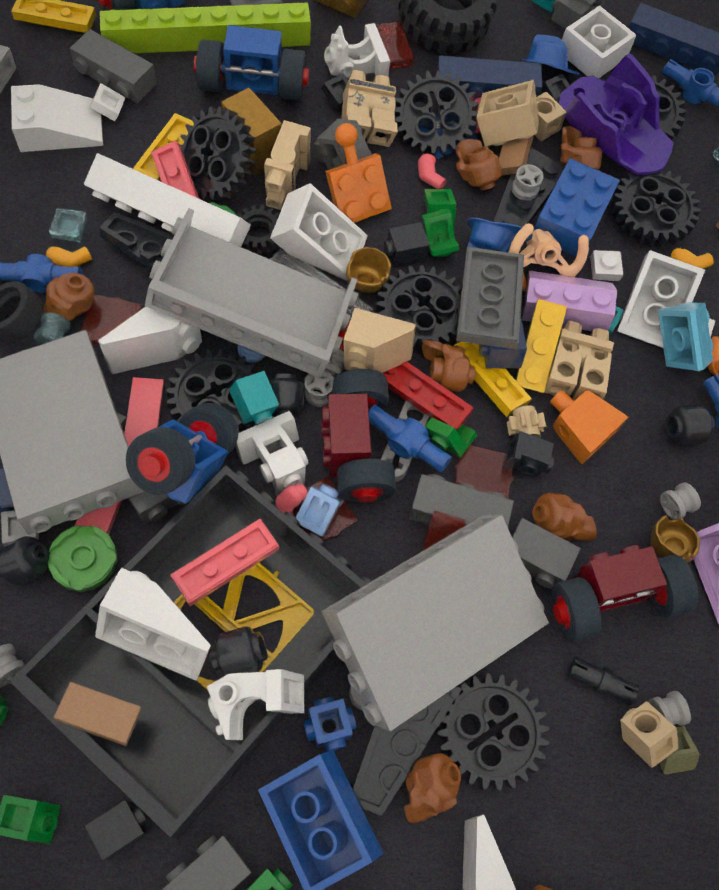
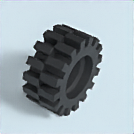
M255 205L250 206L251 211H248L247 208L242 209V215L238 213L236 216L251 224L249 231L254 228H264L270 233L260 238L253 237L247 233L241 247L260 256L266 255L267 259L272 258V252L277 255L281 247L270 237L279 213L274 214V209L271 207L268 211H265V205H260V209L257 210Z

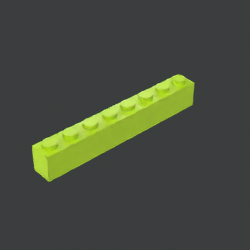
M308 3L100 11L101 35L132 53L197 51L200 40L204 39L225 43L228 25L281 31L282 47L310 46L311 20Z

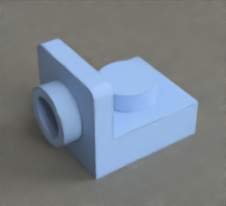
M322 484L321 487H311L296 516L300 525L320 536H324L338 507L344 501L337 497L338 491L326 484Z

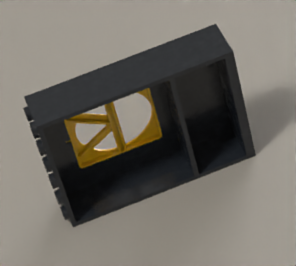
M225 465L123 569L145 574L151 581L159 585L181 611L186 600L171 578V574L258 519H261L278 543L279 550L230 581L223 610L208 596L195 603V605L225 632L245 626L254 629L282 620L283 631L278 646L273 653L267 650L268 658L263 661L262 669L259 672L282 669L304 675L305 693L337 656L333 648L335 640L321 611L370 583L371 580L365 576L359 578L350 570L351 565L345 558L339 554L333 556L325 549L326 545L321 538L314 533L308 535L299 527V521L291 513L286 511L283 514L274 506V500L266 492L261 490L258 493L250 486V480L241 471L236 470L233 472ZM116 574L9 682L170 838L179 839L287 713L266 711V702L262 699L255 700L244 713L243 740H226L224 734L218 735L216 726L220 725L219 719L213 716L208 705V699L211 696L207 686L215 681L207 680L200 676L197 681L96 638L100 604L116 578ZM246 575L263 581L277 595L280 601L278 607L235 621L243 581ZM70 682L141 707V713L126 746L54 720L53 717Z

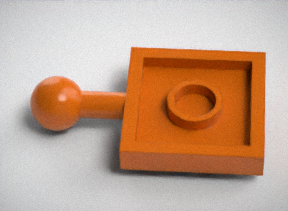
M343 123L337 127L335 139L344 148L347 164L325 172L333 204L355 223L392 208L381 156L375 153L358 159L354 145L358 138L357 129L350 123Z

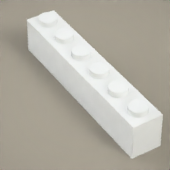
M98 153L84 182L85 186L94 190L93 196L107 203L112 198L116 200V207L131 213L132 209L140 211L138 217L153 224L157 219L163 222L161 227L172 232L177 218L183 219L188 208L194 210L191 222L192 227L239 247L242 246L251 224L234 214Z

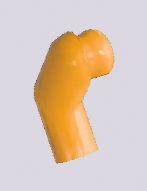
M55 246L50 247L46 251V257L51 259L53 263H56L57 266L78 267L92 260L85 246L74 252H69Z
M676 248L671 253V258L702 269L712 266L714 262L710 253L696 256L690 251Z

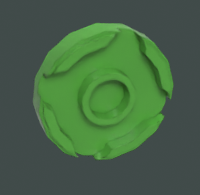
M73 526L60 533L53 541L49 550L48 567L54 579L66 589L77 592L94 590L106 583L114 573L118 561L117 549L110 536L99 527Z

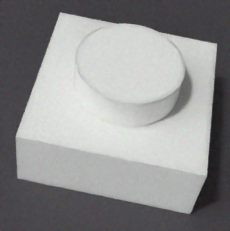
M100 83L90 108L115 121L120 113L125 97Z
M593 250L590 256L592 279L620 281L623 276L621 252Z

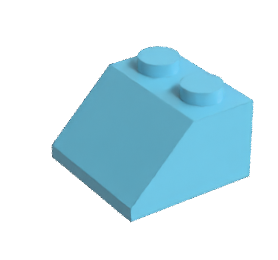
M688 302L659 309L658 314L666 366L694 371L704 370L713 361V342L709 334V313L706 309V304Z

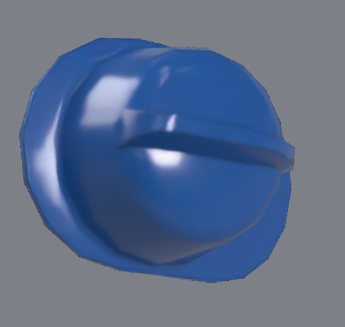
M536 35L527 59H520L527 62L547 64L580 75V73L568 69L567 47L560 38L555 36Z
M469 218L467 225L472 231L468 247L507 252L511 242L522 227L508 223L491 222L480 218ZM532 233L526 238L524 242H527L532 239Z

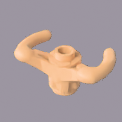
M525 224L511 242L508 253L524 255V267L530 263L541 264L542 266L547 265L556 268L560 275L575 277L587 259L589 238L586 235H581L578 238L577 256L574 262L568 265L561 256L559 242L549 231L542 229L534 230L532 224ZM532 233V239L526 242L527 247L520 252L524 241Z

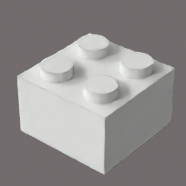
M599 5L565 29L562 41L567 47L569 62L586 76L600 78L617 66L621 59L630 52L636 34Z

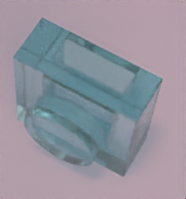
M57 208L49 230L51 237L80 242L87 221L86 213Z

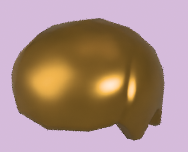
M364 247L357 249L352 253L346 268L347 281L350 282L353 277L357 279L356 290L374 293L382 288V284L387 283L391 263L387 255L376 248Z
M665 515L655 523L651 532L650 544L659 558L678 555L688 563L699 552L700 538L695 529L685 523L683 518L669 520L668 516Z

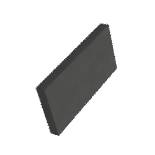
M467 247L456 341L517 350L520 331L524 255Z

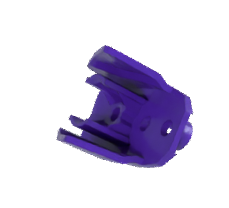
M628 53L621 59L606 81L595 76L580 77L561 93L559 105L567 112L566 120L572 127L581 131L582 137L597 138L596 146L600 147L602 153L636 175L657 173L666 166L674 143L659 128L660 96L656 91L653 79L632 54Z

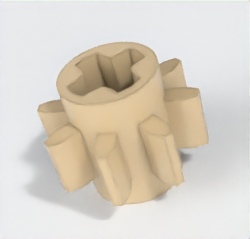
M522 406L512 411L513 416H509V421H507L509 436L516 435L519 431L538 438L541 437L540 432H543V428L546 427L544 413L537 414L533 406Z

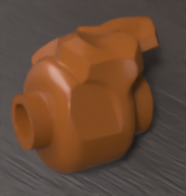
M571 126L563 127L561 164L566 166L571 158L599 170L601 167L602 149L596 146L597 138L582 137L581 131Z
M466 139L460 141L456 148V154L460 159L456 163V167L462 179L468 181L471 186L480 187V190L494 187L496 185L495 181L502 175L498 156L489 150L488 146L482 147L479 140Z
M67 273L59 278H54L46 288V301L43 305L42 313L43 320L52 325H61L62 322L73 320L74 317L87 312L92 306L95 294L94 285L91 280L79 273Z
M423 340L422 350L424 357L431 361L430 378L452 392H462L466 388L467 383H473L475 366L470 365V359L465 354L463 347Z
M546 493L537 499L532 511L537 526L568 542L572 540L589 542L596 538L597 530L593 517L587 516L585 509L580 504L575 503L568 495Z
M436 753L420 758L414 764L413 770L408 772L406 786L410 793V804L404 806V811L409 823L414 824L425 821L432 816H437L438 813L450 810L457 803L461 773L458 766L446 754Z

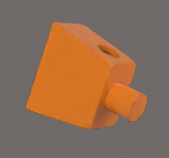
M561 390L550 401L561 413L553 424V429L581 464H584L628 419V416L591 391H585L574 401Z

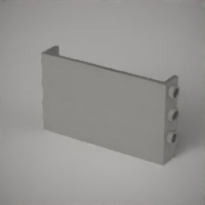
M188 208L184 218L178 217L172 230V235H175L172 240L167 238L161 252V256H163L162 261L156 260L149 277L152 281L148 287L145 307L321 378L331 354L336 355L343 338L338 336L339 331H345L351 316L346 313L347 308L352 310L358 293L354 292L357 279L351 278L346 291L338 289L192 227L191 222L194 210Z
M86 330L0 358V456L17 520L28 535L44 532L50 529L51 526L68 520L79 519L86 513L100 508L111 507L116 502L145 492L132 481L128 474L126 452L129 446L96 352Z
M502 515L481 516L321 611L335 640L333 648L337 656L345 662L350 672L348 674V681L354 691L360 694L365 705L362 707L363 713L371 725L392 731L549 623L544 613V605L537 597L531 583V575L524 567L518 553V545L511 537Z

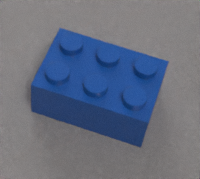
M570 158L539 215L534 230L542 229L549 231L559 242L561 250L577 256L578 238L581 235H586L590 242L620 180Z
M333 750L319 754L258 789L304 890H323L367 866L384 854Z

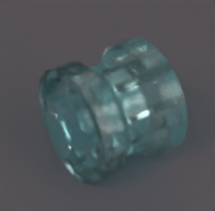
M43 313L39 321L41 327L36 329L34 339L42 345L63 338L64 334L69 332L71 324L66 318L58 314Z

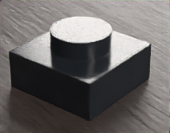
M344 73L325 82L321 88L336 110L343 106V92L349 81Z
M561 74L545 81L542 84L541 91L543 93L547 92L559 104L561 93L570 85L565 76Z

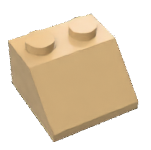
M534 80L482 93L477 121L485 146H500L510 140L518 138L525 140L537 134L539 117Z
M355 308L343 339L344 369L348 371L372 369L383 373L411 360L416 324Z

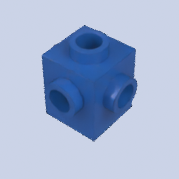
M333 697L315 701L313 703L314 707L308 709L309 719L303 721L308 742L315 740L316 748L325 747L326 752L346 747L345 741L351 739L353 735L352 729H356V722L351 707L346 708L343 699L334 701ZM332 721L336 726L335 731L326 733L322 727L323 723Z

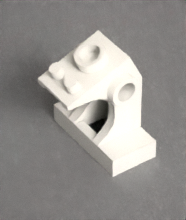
M375 23L365 25L364 40L354 45L348 44L344 38L342 27L338 26L335 34L331 35L332 41L324 53V59L331 75L339 76L344 73L348 78L353 70L363 71L365 74L375 73L376 76L389 75L390 59Z
M290 411L238 433V440L235 446L241 462L245 465L260 458L264 463L260 465L262 475L267 483L272 481L276 496L290 485L294 486L297 483L305 484V467L308 465V459L301 447L296 449L293 442L299 440L295 419Z
M282 669L266 670V672L232 673L207 686L211 696L208 699L210 711L220 722V725L216 726V731L218 735L224 734L226 740H243L244 713L255 700L262 699L265 701L266 711L289 714L304 713V675Z

